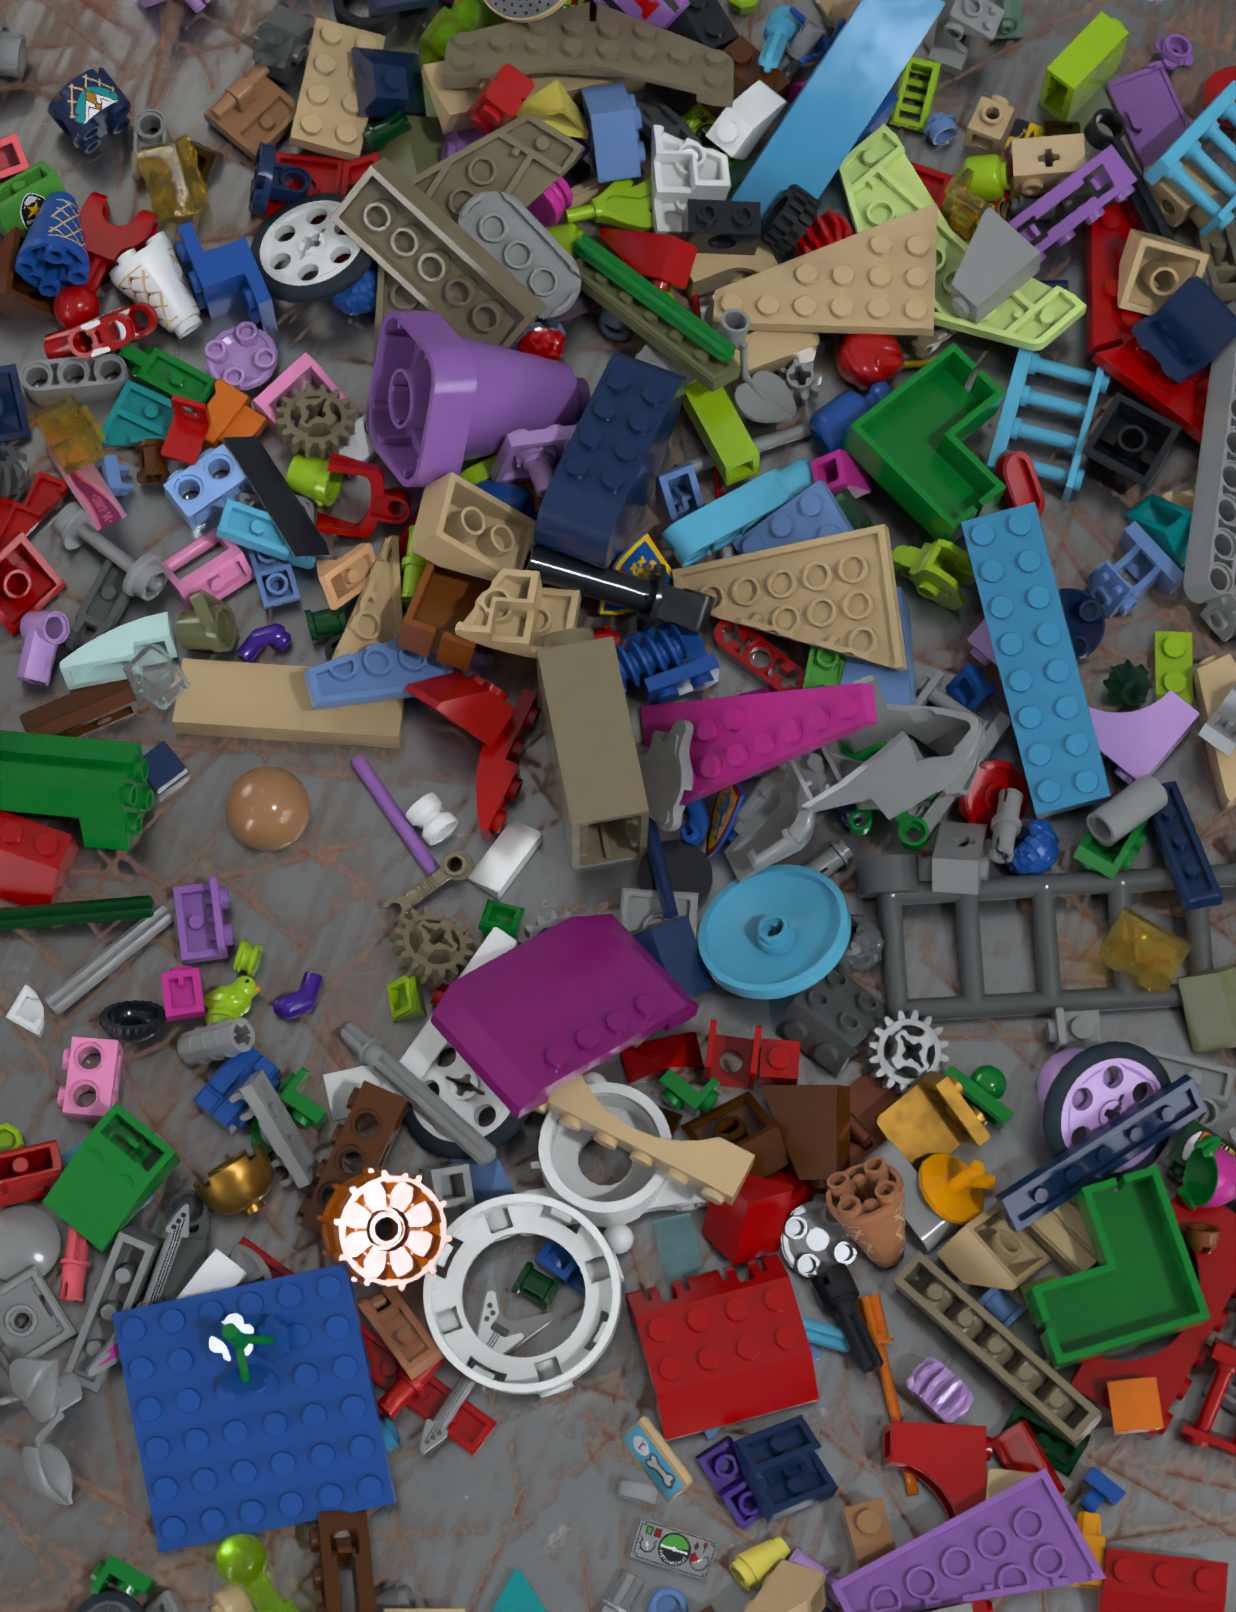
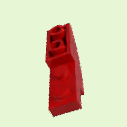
M526 688L522 689L514 706L517 710L492 747L483 743L480 751L476 779V802L481 839L489 842L493 832L499 834L508 815L504 809L509 799L516 800L523 785V779L520 778L519 764L511 760L517 762L525 746V741L522 740V737L527 727L530 729L534 728L541 712V708L537 707V693Z

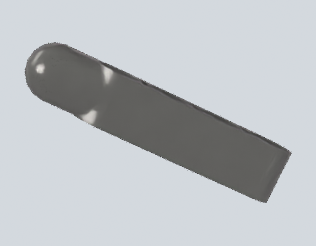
M185 1190L177 1193L170 1200L168 1206L167 1221L181 1203L185 1202L189 1205V1236L187 1238L182 1237L163 1291L162 1302L175 1300L209 1256L208 1232L210 1211L197 1191Z

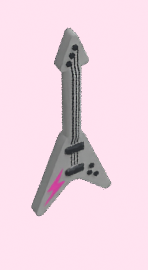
M185 1202L181 1203L163 1226V1229L167 1232L144 1299L135 1308L160 1302L182 1237L187 1238L189 1236V1205ZM115 1333L86 1368L88 1375L94 1376L121 1361Z

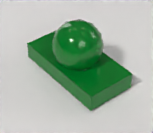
M951 1065L944 1075L954 1076L965 1090L962 1097L969 1107L971 1105L975 1106L991 1126L998 1131H1002L1014 1112L998 1101L1004 1095L1007 1085L1006 1078L1001 1070L992 1065H983L977 1067L968 1078Z

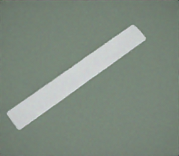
M494 927L458 978L513 949L517 941L498 927ZM432 1016L400 1060L420 1080L448 1042L430 1023ZM387 1081L381 1086V1088L404 1097Z

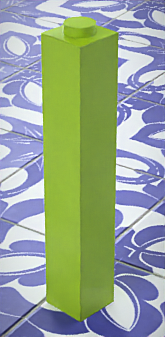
M669 291V293H666L675 300L671 291ZM697 380L687 385L682 405L726 486L760 473V453L725 389L721 387L711 392Z

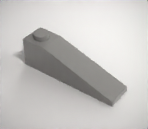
M134 1225L119 1231L64 1373L73 1375L80 1386L96 1393L101 1391L112 1366L94 1376L88 1375L86 1368L115 1333L111 1313L133 1309L143 1300L163 1246L164 1238Z

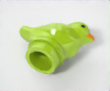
M241 976L233 984L221 986L204 995L205 1009L207 1010L205 1016L206 1026L213 1022L220 1023L225 1019L240 1018L249 1011L252 998L261 992L262 988L257 985L253 978Z

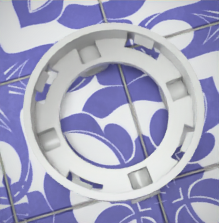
M534 1194L503 1195L489 1199L467 1210L447 1228L448 1236L464 1243L453 1257L446 1279L436 1274H425L423 1285L424 1310L434 1342L445 1357L463 1374L475 1382L496 1391L511 1394L538 1393L540 1398H544L574 1387L572 1381L579 1378L598 1361L608 1347L617 1328L622 1304L621 1283L625 1282L614 1248L610 1249L603 1235L587 1217L566 1203L546 1196ZM545 1206L552 1207L551 1215L561 1218L569 1224L573 1218L578 1221L581 1226L577 1234L559 1222L541 1217ZM517 1234L540 1235L560 1244L577 1262L585 1283V1306L576 1329L557 1348L533 1357L508 1356L488 1347L473 1332L463 1307V1286L472 1262L491 1243ZM445 1242L442 1254L433 1266L435 1269L437 1265L444 1267L448 1256L454 1248L448 1242ZM603 1311L609 1314L608 1321H602L599 1331L593 1340L597 1344L589 1351L585 1347L593 1337ZM473 1357L479 1363L494 1371L507 1374L504 1382L493 1380L495 1374L477 1365L472 1369L469 1368L467 1364L470 1358Z

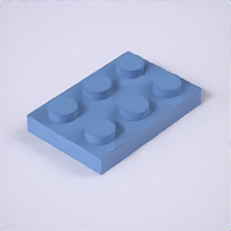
M818 480L734 541L733 545L738 554L742 555L853 531L854 529L826 482Z

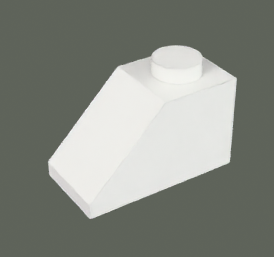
M758 80L733 101L732 107L724 109L705 136L732 158L746 160L788 102L764 82Z

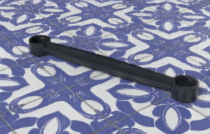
M1103 108L1096 111L1084 128V136L1087 142L1093 148L1101 151L1112 144L1138 179L1131 184L1135 191L1127 196L1126 199L1142 231L1176 241L1147 184L1121 140L1126 131L1124 119L1112 109ZM1097 123H1101L1107 126L1111 130L1113 136H1108L1102 133L1099 130Z

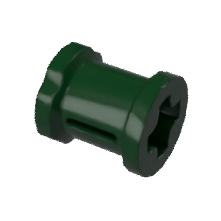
M342 606L336 610L328 608L312 612L310 609L304 611L312 643L317 642L319 637L338 632L343 633L347 623Z
M528 1261L516 1279L511 1292L515 1295L521 1293L539 1303L541 1309L547 1311L563 1281L558 1278L553 1280L534 1269V1264Z

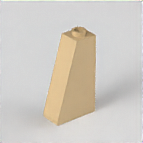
M1230 653L1219 659L1217 655L1210 656L1197 665L1193 676V693L1197 711L1201 715V728L1217 711L1232 687L1236 684V663ZM1204 740L1218 803L1222 812L1236 806V750L1228 756Z

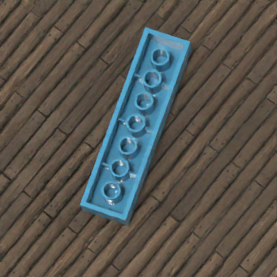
M1035 502L962 521L964 537L1036 816L1043 818L1108 801L1112 798Z

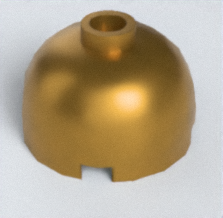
M260 1143L253 1145L256 1153L249 1156L247 1151L243 1150L208 1171V1182L204 1185L200 1179H197L192 1184L200 1198L210 1209L224 1215L242 1212L244 1217H247L265 1205L262 1198L271 1190L274 1173L270 1159Z

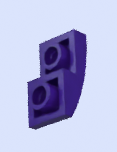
M727 1435L695 1456L724 1505L740 1529L743 1530L764 1515L745 1480L733 1446L734 1441L732 1437Z

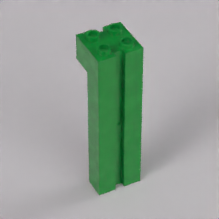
M0 730V810L79 818L85 847L129 851L135 836L141 834L143 817L146 811L152 809L154 799L153 790L148 788L149 764L147 759H143L141 743Z

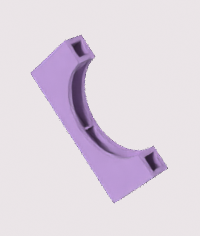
M984 618L967 639V642L973 647L969 653L985 667L990 662L998 667L987 622ZM1172 690L1152 705L1132 712H1106L1089 707L1102 759L1104 760L1107 757L1118 767L1114 770V773L1128 785L1142 775L1152 776L1201 718L1198 711Z

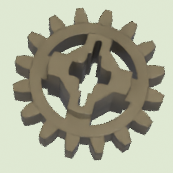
M306 384V392L303 393L297 388L292 389V399L283 396L281 407L276 408V433L281 434V444L291 443V453L293 454L299 452L300 449L304 450L306 459H309L313 452H318L320 459H325V451L328 450L339 454V444L348 447L350 436L355 434V409H350V399L344 398L339 400L340 390L338 389L327 393L325 384L320 386L319 391L313 390L311 384Z
M424 906L420 915L412 909L407 918L402 916L399 919L390 937V941L393 942L390 954L399 956L395 964L397 968L406 966L409 969L406 977L411 978L417 974L420 976V984L425 985L428 979H433L435 986L440 987L444 978L451 984L458 975H461L474 956V952L470 950L474 939L464 937L469 928L467 926L458 927L455 924L458 918L456 915L449 919L445 918L444 909L440 908L437 914H431L429 907Z

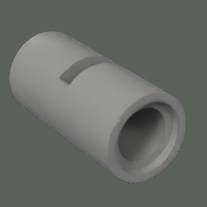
M1147 774L1142 775L1091 812L1086 819L1088 829L1099 843L1104 846H1112L1165 807L1168 803L1167 793L1156 778Z

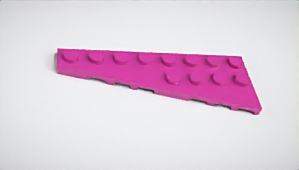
M865 683L647 705L640 708L644 745L649 749L652 742L651 738L655 731L669 733L678 719L689 720L693 724L694 731L689 750L693 771L692 791L684 790L679 805H688L877 723L873 685Z

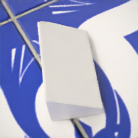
M511 819L469 875L468 880L497 900H500L542 843L543 834L532 827Z

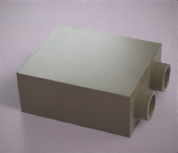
M571 628L557 632L549 638V648L537 650L538 699L572 870L641 858L647 853L649 807L614 638L610 636L595 639L594 631L589 628Z

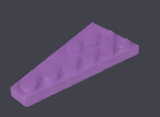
M1044 1468L830 1586L844 1612H912L1106 1579L1047 1469Z

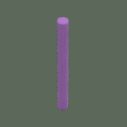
M359 754L355 756L350 763L428 876H431L433 872L440 868L439 864L406 819L364 755Z

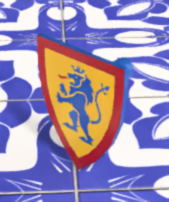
M739 783L722 789L717 793L711 815L712 824L708 831L705 855L708 860L718 852L726 839L733 842L739 835L733 828L745 796Z

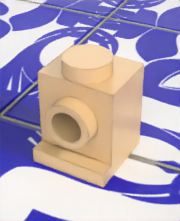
M991 95L989 98L981 96L971 122H969L964 140L965 146L987 154L994 153L998 155L1012 122L1015 109L1009 106V101L1000 95Z

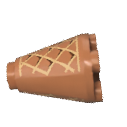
M875 1156L869 1158L865 1163L857 1164L845 1171L831 1174L827 1179L828 1190L826 1193L827 1207L831 1214L876 1265L888 1268L901 1262L904 1257L906 1243L905 1191L900 1173L893 1166L888 1165L884 1158Z

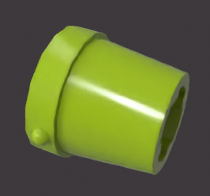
M297 454L290 463L286 482L292 491L315 500L319 507L323 505L329 507L335 502L340 492L344 473L327 471L330 458L320 459V457L311 456L309 459H306L305 455Z

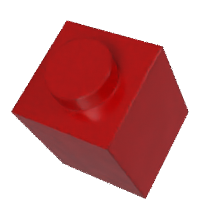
M761 1039L757 1087H763V1085H797L801 1041Z

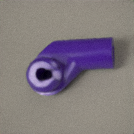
M277 623L256 628L250 633L235 654L243 662L251 663L264 646L273 644L276 649L287 647L291 641V635L285 631L284 626Z
M305 972L298 991L285 996L280 995L274 1000V1013L284 1019H294L309 1013L314 1008L323 977L316 973Z

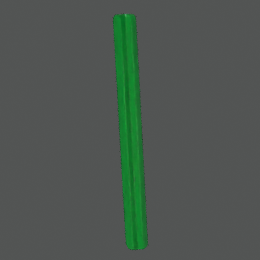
M583 234L580 238H576L573 251L720 362L726 363L734 357L736 348L734 343L588 235Z

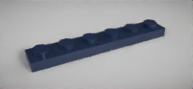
M1183 1075L997 1194L995 1198L1009 1228L1017 1233L1076 1196L1082 1187L1096 1183L1208 1111L1193 1077Z

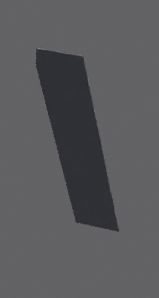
M223 437V440L295 557L330 555L325 540L258 437Z

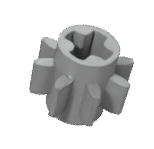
M793 359V365L789 369L780 368L779 377L790 389L795 403H800L802 407H805L806 401L810 396L818 399L820 390L817 385L821 384L822 374H814L812 370L813 362L810 361L807 364L798 363L797 359Z

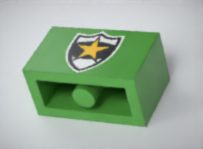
M43 160L0 184V234L4 238L13 227L29 232L47 196L56 191L65 192L58 174Z

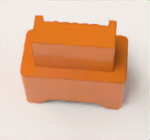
M218 378L214 383L216 394L207 404L212 423L203 448L215 449L224 444L230 451L223 437H258L267 428L268 423L267 418L252 409L251 400L248 395Z

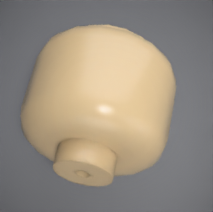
M230 1581L212 1594L214 1606L211 1607V1612H254V1599L243 1583Z

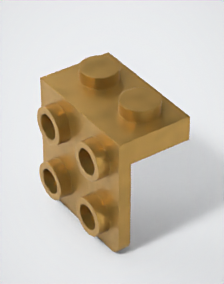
M932 1070L880 1111L874 1119L876 1126L886 1140H890L896 1145L917 1173L921 1163L932 1154H951L965 1141L980 1147L991 1138L984 1127L987 1123L985 1117L975 1106L971 1105L969 1107L962 1097L965 1090L959 1081L952 1075L946 1076Z

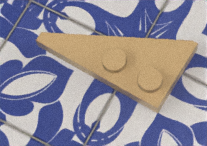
M391 535L389 538L384 539L334 651L332 660L348 653L353 655L365 650L366 646L380 642L382 644L395 639L400 633L403 616L402 600H400L401 577L398 536Z

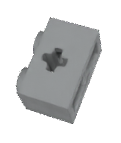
M941 822L932 856V892L978 895L981 881H988L990 862H992L988 855L992 839H987V824Z

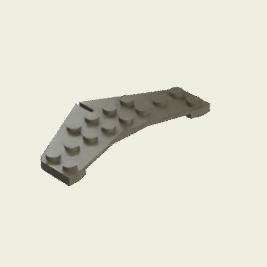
M590 2L559 9L551 15L534 22L518 23L510 21L470 32H460L450 37L446 44L443 87H479L480 79L491 78L504 64H511L524 75L558 73L630 78L696 94V102L721 107H732L734 60L731 56L722 50L710 48L598 2L596 22L589 21Z
M526 114L514 119L409 180L458 224L462 207L470 198L481 192L500 191L509 193L517 198L526 208L529 207L575 165L585 148L538 117ZM379 264L374 359L381 325L388 312L429 311Z

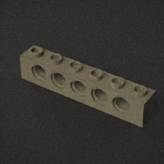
M920 1251L895 1276L893 1283L897 1290L1074 1448L1081 1443L1102 1419L1099 1409Z

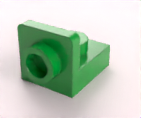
M110 1555L107 1562L103 1559L100 1560L89 1579L93 1583L90 1591L98 1595V1593L106 1591L113 1578L117 1577L119 1579L115 1586L136 1598L139 1591L150 1596L157 1584L152 1578L113 1555Z

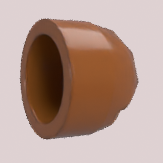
M1190 1223L1187 1234L1190 1248L1195 1253H1200L1203 1248L1205 1254H1210L1217 1248L1221 1229L1208 1223Z

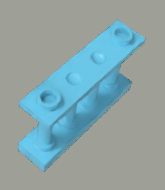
M1235 80L1213 99L1142 175L1151 186L1163 176L1167 180L1172 179L1211 218L1199 231L1203 237L1214 228L1220 232L1235 217L1231 210L1236 206V183L1200 148L1202 144L1198 141L1200 137L1204 140L1209 139L1236 166V145L1218 128L1220 124L1216 121L1218 117L1223 121L1227 119L1236 128ZM1182 156L1186 160L1190 158L1229 197L1222 207L1181 168L1184 165L1179 160Z
M1019 348L986 467L997 477L996 463L1001 454L1008 451L1009 438L1017 440V437H1022L1074 451L1069 470L1032 460L1037 477L1065 484L1061 501L1069 502L1072 490L1080 491L1085 470L1078 468L1082 450L1087 438L1098 393H1106L1111 375L1099 366H1097L1096 372L1039 358L1040 354ZM1035 372L1091 386L1088 403L1086 405L1033 391L1031 386L1025 385L1027 374L1035 375ZM1026 404L1081 418L1083 421L1079 436L1076 437L1023 423L1022 418L1016 417L1018 406L1026 408Z

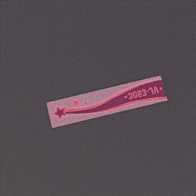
M75 434L45 448L97 531L127 516Z

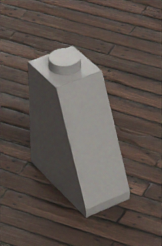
M991 207L984 211L951 283V306L959 316L963 318L967 316L975 325L1040 271L1041 252Z

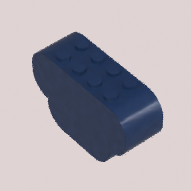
M617 351L613 353L547 487L536 520L535 544L605 570L610 564H615L618 557L625 551L656 484V475L661 471L668 441L682 407L687 377Z

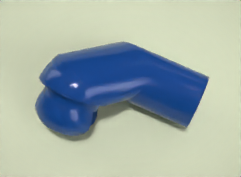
M702 799L685 805L689 818L680 830L681 840L695 846L704 841L712 824Z

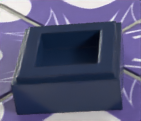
M164 740L143 755V759H147L149 764L147 782L157 794H160L188 773L186 766Z

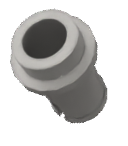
M840 839L836 843L834 841L829 842V848L803 866L817 870L828 877L843 865L848 867L850 865L849 861L854 856L848 846Z

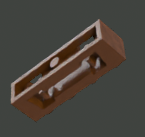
M367 1510L352 1513L347 1511L318 1512L316 1528H309L310 1552H318L319 1565H313L312 1567L314 1590H321L322 1603H316V1612H342L338 1566L351 1565L352 1547H355L356 1552L352 1569L356 1612H377ZM336 1550V1555L332 1556L331 1551Z

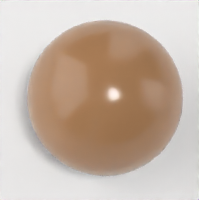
M274 766L257 767L242 774L231 786L225 803L226 820L232 833L246 846L260 851H276L293 844L305 831L311 813L310 799L302 782L289 771Z

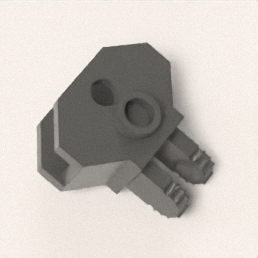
M284 2L277 3L267 21L261 24L255 32L253 43L256 46L252 57L255 60V66L258 63L266 65L270 71L267 76L284 84L291 83L306 55L313 33L314 16L308 13L302 15L293 11Z

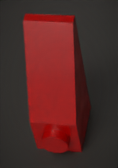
M600 228L599 235L627 265L662 291L669 293L670 288L686 290L698 247L673 235Z

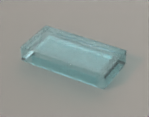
M691 1212L652 1222L671 1300L673 1299L670 1291L671 1281L680 1279L685 1291H687L685 1278L705 1273Z

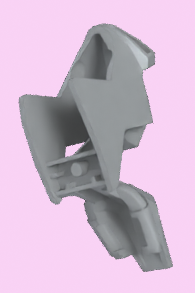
M873 675L850 683L873 685L877 723L841 738L844 743L855 753L879 742L893 739L865 762L834 754L827 744L786 762V770H777L766 777H761L744 797L733 824L734 830L739 835L724 851L738 881L743 883L770 865L800 851L812 837L816 820L815 813L818 811L855 803L858 809H880L890 820L941 790L946 795L953 797L968 795L977 776L986 741L983 724L976 716L968 712L920 705L886 704L879 683ZM907 734L914 736L941 756L924 759L914 740H909Z

